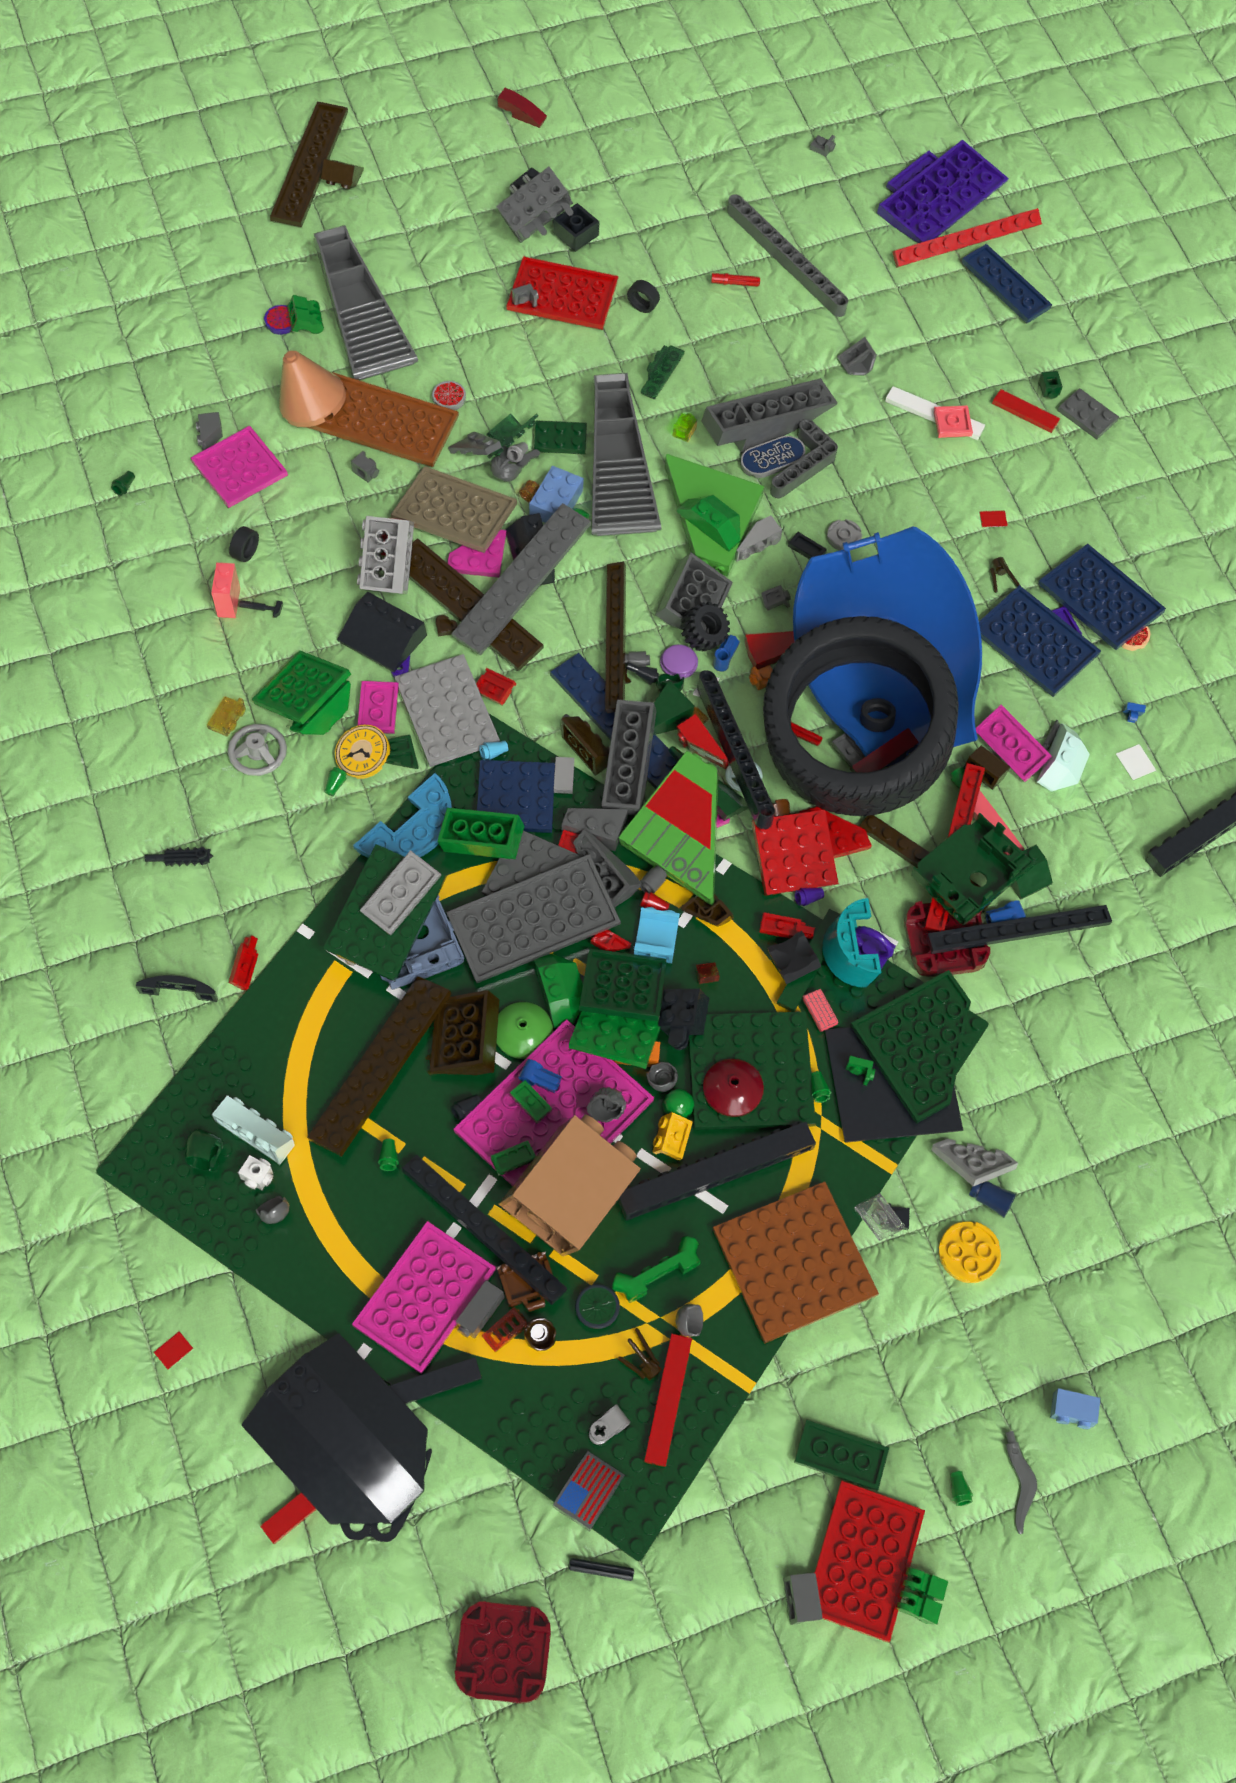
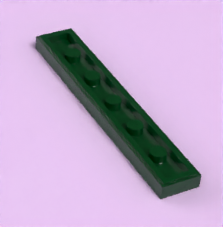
M831 909L826 913L810 942V946L817 955L820 964L824 960V935L829 926L840 915V913ZM818 969L788 983L777 1004L791 1012H795Z

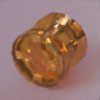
M528 480L525 483V487H522L519 491V494L525 501L531 502L540 486L535 481Z

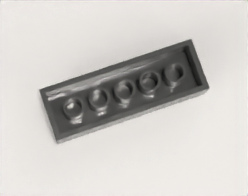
M617 700L602 799L603 809H628V815L636 816L643 807L657 712L653 702Z

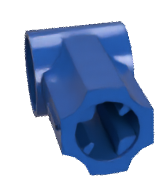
M729 635L720 645L719 649L715 651L713 661L715 670L723 672L728 669L729 663L740 644L736 636Z
M1019 900L1009 902L1004 907L986 911L985 913L987 924L1027 918Z
M527 1059L518 1078L522 1082L526 1080L531 1086L537 1085L555 1093L560 1085L562 1076L544 1069L540 1063L534 1060Z

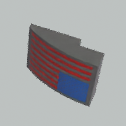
M587 1451L553 1503V1508L590 1532L625 1475Z

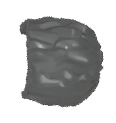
M603 1087L590 1098L587 1112L596 1121L607 1123L621 1117L626 1109V1101L621 1091L611 1087Z

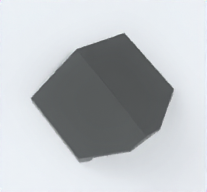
M864 337L837 357L849 375L864 376L873 369L877 354L866 337Z

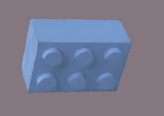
M552 466L529 504V515L540 513L542 522L546 523L562 503L572 509L583 492L584 478Z

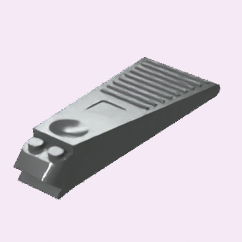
M346 225L314 233L315 247L353 379L362 380L418 362L416 353L351 240Z
M628 373L594 375L595 420L592 535L605 536L662 530L630 393Z

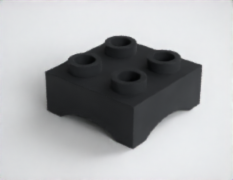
M803 931L796 933L792 938L783 943L767 948L786 984L821 967L819 959Z

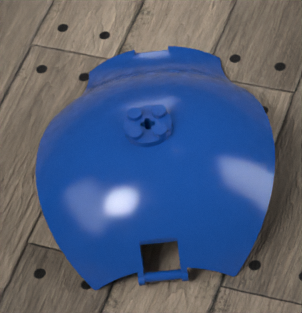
M912 526L880 538L879 532H876L873 536L850 543H842L844 550L812 557L801 575L795 594L793 607L794 642L811 629L819 627V625L845 617H878L892 620L911 628L926 638L940 652L954 677L959 707L953 747L976 741L978 737L974 713L982 670L980 625L967 583L959 568L944 548L927 533ZM876 543L877 555L852 562L850 550ZM874 663L846 664L819 675L809 684L813 695L826 714L856 742L865 757L905 729H910L919 743L885 767L892 766L909 755L908 753H911L918 747L928 731L931 718L927 703L918 688L905 676L889 667ZM881 698L890 701L895 706V722L891 729L885 732H872L861 724V708L866 701ZM875 711L868 713L869 716L876 719L888 717L883 712Z

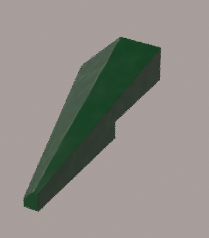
M674 746L668 750L676 762L684 755L683 752ZM718 779L717 813L723 821H726L735 814L738 815L748 809V806L742 796Z

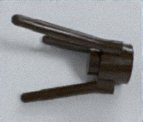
M998 557L991 562L992 568L990 572L995 593L998 592L996 574L1002 576L1007 573L1017 587L1020 585L1003 557Z
M635 1328V1332L650 1358H646L632 1339L629 1338L628 1343L643 1361L640 1365L642 1370L622 1357H618V1360L636 1372L642 1380L646 1377L650 1381L662 1369L659 1367L660 1363L653 1355L640 1330Z

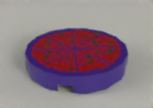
M286 305L274 306L265 313L266 328L271 330L272 333L282 335L291 332L288 307Z

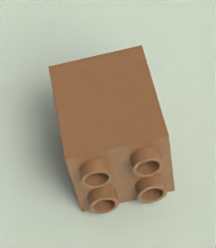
M586 1114L581 1119L574 1115L558 1127L499 1203L502 1208L563 1257L581 1249L641 1169L633 1163L637 1157L636 1153L620 1141H617L612 1146L600 1136L604 1131L603 1126Z

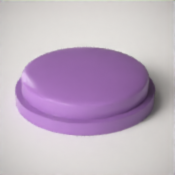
M673 645L662 653L660 666L665 674L674 676L678 673L681 679L682 677L688 678L697 670L698 658L696 653L688 646Z

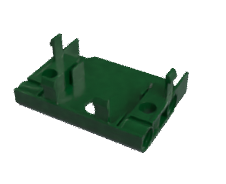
M979 813L977 820L972 825H963L919 861L918 869L914 866L911 876L960 924L965 925L1028 872L1035 862H1032L1020 848L1003 834L1006 828L1000 822H997L995 827ZM974 873H981L986 877L987 882L981 887L974 886L970 882V876ZM949 897L955 898L956 901L950 900Z

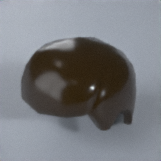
M534 1318L527 1323L524 1330V1339L529 1347L536 1351H546L555 1344L556 1329L551 1321L546 1318Z

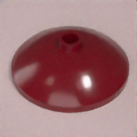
M725 1059L717 1062L708 1070L703 1082V1092L708 1104L716 1112L730 1117H739L752 1112L759 1105L764 1091L763 1080L757 1069L750 1063L740 1059ZM736 1080L738 1084L733 1085L731 1081Z

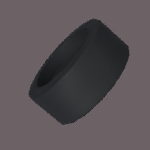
M637 280L627 292L629 303L636 310L643 313L653 311L660 300L657 289L645 280ZM638 292H641L642 294H644V295L648 298L649 301H646L645 299H643V298L638 294Z
M246 526L240 527L230 542V556L241 562L249 561L258 547V532Z
M881 698L866 701L861 708V724L872 732H885L891 729L895 722V706L890 701ZM878 711L885 713L888 717L876 719L869 716L868 713Z

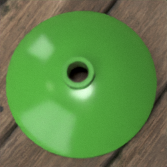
M529 1002L513 1003L505 1007L498 1014L496 1044L505 1054L511 1057L526 1059L553 1033V1025L549 1015L536 1004ZM521 1023H525V1024H526L525 1027H520L519 1025H520Z

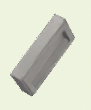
M556 757L554 793L572 794L574 758Z

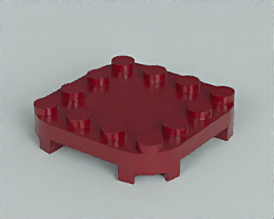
M919 901L908 910L904 920V927L911 959L919 975L937 977L948 970L952 975L973 973L985 967L991 954L988 945L931 954L926 936L928 933L934 932L924 930L931 903L923 904L922 901ZM982 910L965 925L960 924L952 915L948 914L944 931L983 925L981 919Z
M486 1601L477 1602L470 1606L463 1614L461 1620L455 1668V1681L459 1690L468 1697L481 1700L523 1704L538 1699L544 1690L548 1666L551 1627L547 1616L539 1608L533 1606L490 1603Z

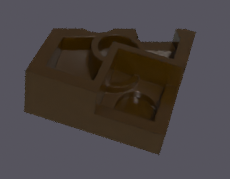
M715 894L712 906L699 897H693L680 907L683 912L717 927L733 919L732 912Z

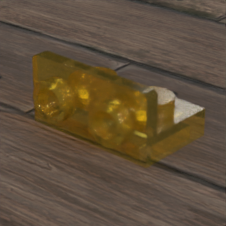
M224 696L207 724L208 729L228 737L230 732L235 730L239 717H242L245 713L246 707L243 699L239 698L236 701Z

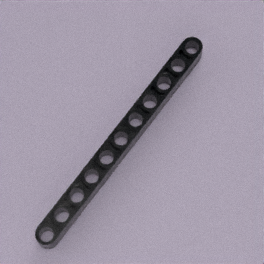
M704 670L699 674L698 693L724 753L728 758V762L755 824L761 829H769L773 823L775 808L715 674L712 671Z

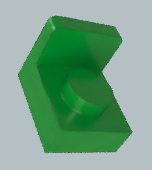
M853 1056L849 1057L846 1070L855 1075L865 1074L863 1085L867 1086L869 1080L873 1081L875 1069L872 1068L873 1061Z

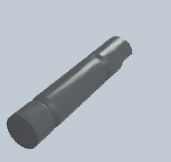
M1058 720L1053 724L1042 745L1047 751L1060 726Z

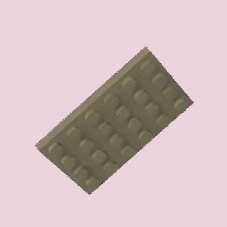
M424 466L391 513V518L412 521L415 528L485 553L516 507L517 499Z

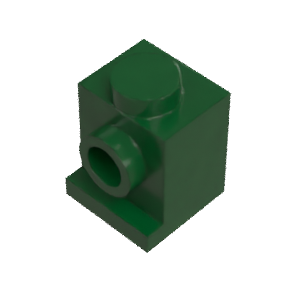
M1058 371L1041 373L1038 385L1041 387L1043 397L1054 399L1059 396L1063 386Z

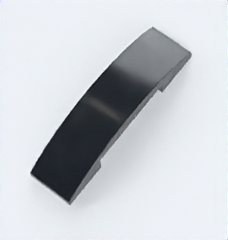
M162 975L136 982L139 994L159 996L161 988L195 992L198 1000L218 1002L214 989L203 982L184 976Z

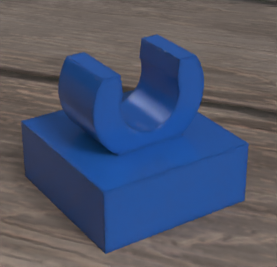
M1127 702L1123 709V713L1129 714L1127 722L1135 723L1138 716L1145 713L1146 705Z

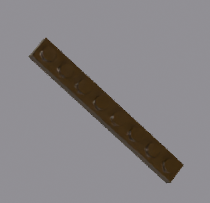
M875 815L867 816L859 826L866 830L868 836L916 868H918V862L930 853ZM970 879V882L974 886L981 887L980 885H978ZM990 904L982 910L983 913L987 910Z

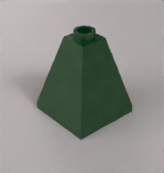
M671 681L667 683L654 702L657 712L653 735L677 730L678 725L694 714V704Z

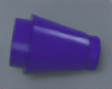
M821 887L800 888V890L795 891V901L799 906H807L823 899L824 890Z

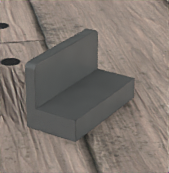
M797 1574L783 1578L790 1625L821 1620L823 1617L816 1574Z

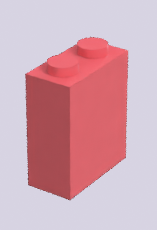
M216 562L211 593L217 616L236 618L241 588L235 564Z

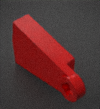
M793 631L745 635L748 657L753 667L755 666L757 670L777 663L781 655L785 653V650L792 643H795Z

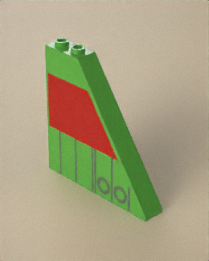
M686 751L618 837L622 846L653 867H661L668 877L711 906L714 904L718 806L717 768L711 763L702 761V758L696 753L691 754Z

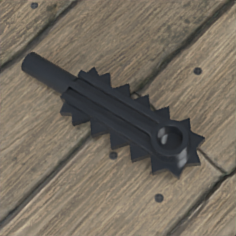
M181 847L178 850L167 848L164 851L165 854H145V862L164 861L166 866L170 865L171 867L174 864H177L179 867L182 864L188 866L190 863L194 866L200 863L203 866L210 863V859L214 856L210 853L211 849H205L204 847L198 849L195 847L193 850H190L189 847L185 850Z

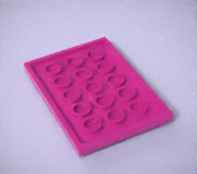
M427 1221L352 1323V1326L422 1374L457 1325L456 1320L483 1283L489 1280L496 1267Z

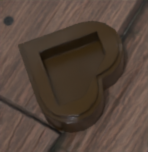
M446 615L438 616L436 618L438 637L452 635V632L458 627L457 622L449 620V617Z

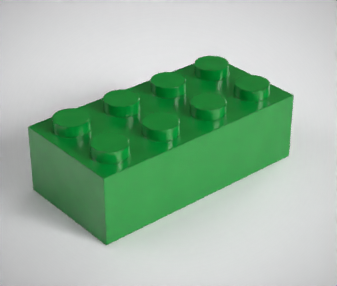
M447 808L437 842L444 852L516 859L524 824L520 816L516 814Z

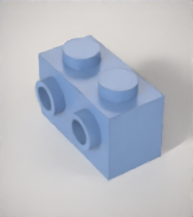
M1058 1388L1053 1392L1050 1418L1056 1419V1422L1060 1424H1069L1070 1422L1078 1424L1077 1427L1090 1429L1098 1424L1101 1398Z

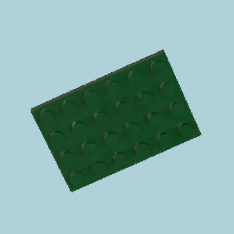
M375 844L323 949L395 982L447 876L440 873L441 877L390 936L362 914L360 909L403 860L404 856Z

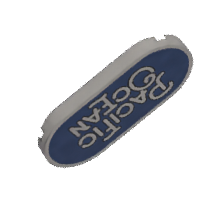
M782 436L747 449L741 456L740 465L745 474L755 476L754 478H764L785 470L804 457L805 446L796 437Z

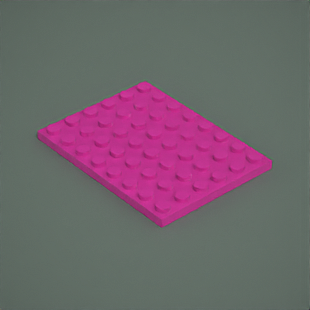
M565 1020L454 1128V1132L495 1169L490 1159L491 1155L527 1140L537 1156L559 1126L574 1115L579 1119L584 1114L589 1115L587 1106L590 1103V1098L600 1088L611 1087L622 1092L626 1101V1109L619 1119H613L607 1123L598 1121L604 1128L600 1136L610 1144L654 1101V1097L613 1060L570 1049L569 1042L575 1026L568 1020ZM527 1059L534 1060L540 1063L544 1069L562 1076L560 1085L555 1093L537 1085L532 1086L552 1108V1112L539 1123H536L510 1096V1092L522 1083L518 1077ZM529 1164L501 1176L513 1186Z

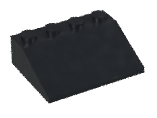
M367 591L356 603L337 640L386 669L395 672L425 639L427 632L423 621Z

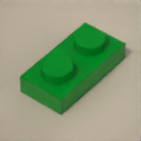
M526 1080L510 1092V1096L536 1123H539L552 1112L551 1106Z

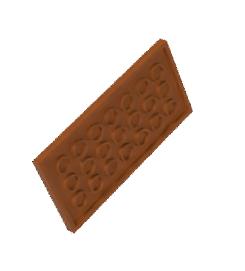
M332 372L341 379L345 387V402L337 414L333 415L331 413L324 418L326 422L307 428L434 467L459 417L458 411Z

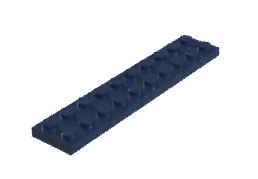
M577 653L552 670L550 676L611 741L615 712L607 714L605 710L606 681L580 653ZM653 735L647 781L657 789L677 762L668 751L669 748L656 735Z

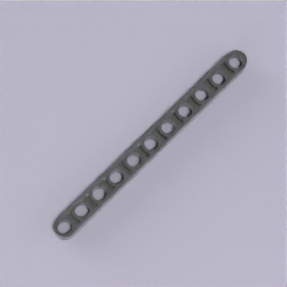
M731 195L728 199L727 213L834 316H844L847 310L848 298L740 195Z

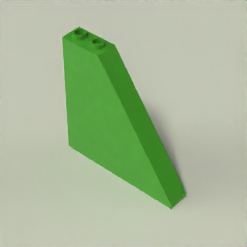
M667 454L665 470L677 509L688 499L714 495L740 515L741 540L729 552L680 515L691 553L722 575L728 576L736 558V551L743 542L761 502L764 486Z

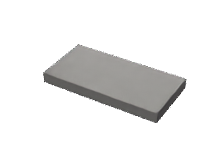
M410 850L360 909V912L391 936L441 877V874Z

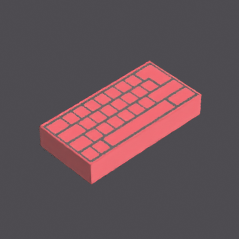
M821 989L803 996L802 999L820 1032L838 1025V1020Z

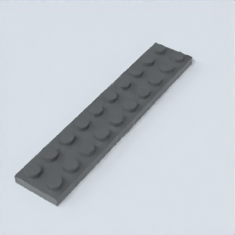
M562 503L452 632V637L481 656L590 527L591 521Z

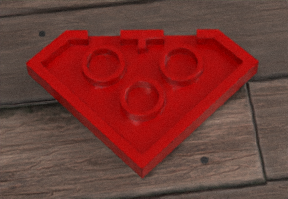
M814 807L800 811V813L819 811L823 809L819 807ZM825 810L834 858L871 849L872 845L865 829Z

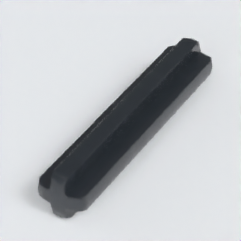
M573 1557L569 1562L570 1571L632 1581L634 1578V1569L630 1567Z

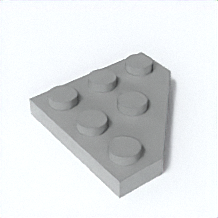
M952 1139L937 1142L932 1147V1151L972 1186L1013 1171L1018 1165V1162L1004 1151L997 1149L995 1152L986 1151L983 1146L970 1143L967 1146L955 1144L956 1140Z

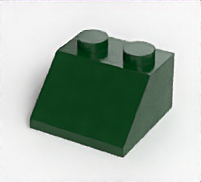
M1037 844L1023 851L1032 862H1035L1034 866L1011 885L1020 900L1053 884L1047 859Z

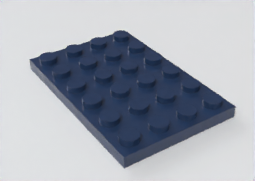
M1086 544L1041 578L1038 583L1039 586L1115 650L1119 649L1166 610L1162 604L1089 544Z
M1020 585L979 621L981 638L1052 697L1060 692L1101 652L1100 649Z

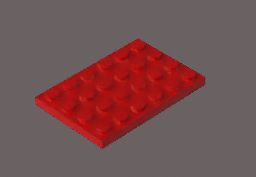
M523 256L512 289L531 284L533 289H536L538 292L537 306L533 307L530 301L514 305L511 291L507 310L603 330L619 276Z
M844 1481L840 1482L814 1572L816 1574L822 1619L890 1643L899 1611L896 1609L897 1603L902 1600L900 1592L904 1591L905 1588L902 1584L908 1577L905 1574L906 1569L911 1566L925 1510Z

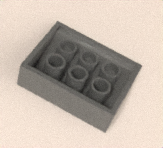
M690 553L680 560L655 615L667 624L680 629V625L683 624L681 619L684 617V614L698 604L712 602V605L717 604L718 608H722L733 582L696 555ZM701 620L702 628L709 634L708 625Z

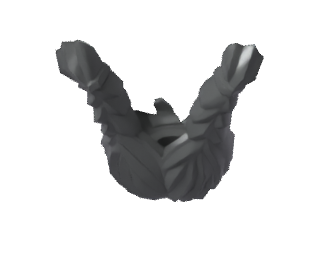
M504 438L502 439L503 447L500 456H496L491 460V472L495 478L506 482L512 481L518 477L522 468L527 466L531 459L537 458L540 455V451L535 449L525 454L522 460L516 464L508 463L510 460L507 457V450L510 439Z

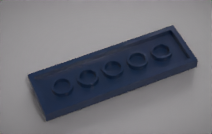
M988 244L981 246L962 258L961 263L1026 323L1031 322L1051 309L1052 304Z

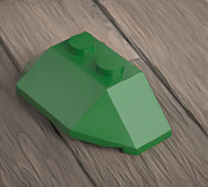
M714 495L688 499L676 509L677 513L728 552L741 540L740 515Z
M346 680L303 725L293 721L290 730L300 734L324 735L329 732L331 727L348 710L351 689L350 681Z
M548 954L533 960L554 1030L565 1020L574 1025L580 1013L579 1007L583 988L577 964L554 954Z

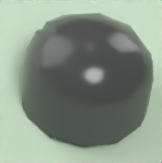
M667 1062L651 1065L649 1072L646 1073L650 1086L660 1092L672 1089L678 1079L676 1068Z
M278 1196L259 1206L256 1212L263 1222L275 1224L286 1217L289 1212V1203L285 1197Z
M686 1304L678 1310L675 1323L677 1330L682 1335L688 1337L700 1335L703 1327V1312L700 1305Z

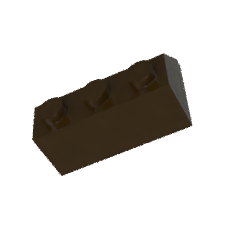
M579 716L563 717L561 719L562 738L595 776L605 770L608 765L610 748L608 746L605 747L600 736L591 731L587 721H583Z

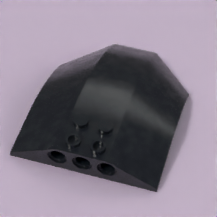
M339 1333L301 1356L267 1388L241 1424L330 1525L341 1523L392 1524L425 1492L427 1427Z

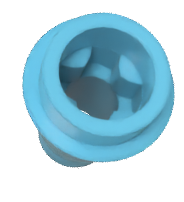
M484 742L483 745L479 746L480 755L483 760H491L508 751L507 742Z

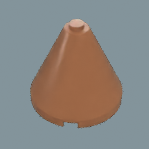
M288 351L283 357L279 409L283 418L287 419L288 423L293 426L312 427L326 422L324 418L331 413L333 415L337 414L346 398V390L341 379L301 353Z

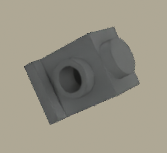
M364 451L351 461L353 473L367 483L378 476L379 470L376 467L375 461L367 458Z

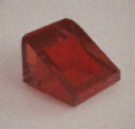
M715 962L696 965L699 984L719 981L720 976Z

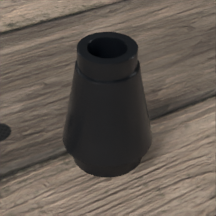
M475 1094L474 1096L454 1102V1105L451 1106V1111L457 1120L466 1118L482 1101Z

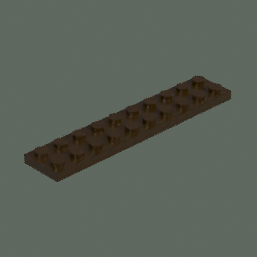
M317 101L271 212V221L297 227L303 226L321 181L324 159H330L348 114V107Z
M417 538L412 543L409 578L462 622L484 594ZM512 618L489 647L517 671H520L544 648V645Z
M417 976L308 1135L309 1141L341 1157L343 1156L451 996L449 989Z

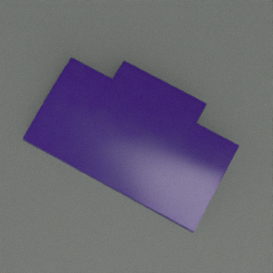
M962 139L939 158L931 151H927L887 182L886 187L893 194L879 204L877 214L912 240L922 243L939 237L1005 184L1009 178Z

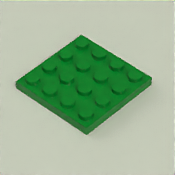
M300 650L252 698V701L257 706L303 725L351 676L349 669Z
M582 1011L570 1039L569 1048L646 1069L660 1032V1026H658L657 1021Z

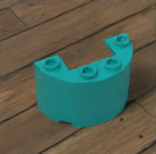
M868 898L854 901L848 905L829 926L823 938V954L830 970L843 982L856 987H867L881 973L878 954L859 955L855 932V927H857L856 920L870 919L872 917Z

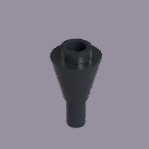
M629 662L625 666V669L634 672L649 685L655 683L659 676L657 668L636 666Z

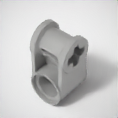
M615 1405L592 1424L589 1438L592 1443L601 1445L625 1429L631 1422L619 1406ZM596 1429H597L598 1431L603 1430V1431H604V1432H603V1435L601 1436V1435L599 1434V1435L596 1436V1435H595Z

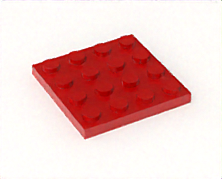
M825 810L774 817L772 826L769 829H761L757 827L754 820L751 821L765 896L800 890V888H820L839 884Z

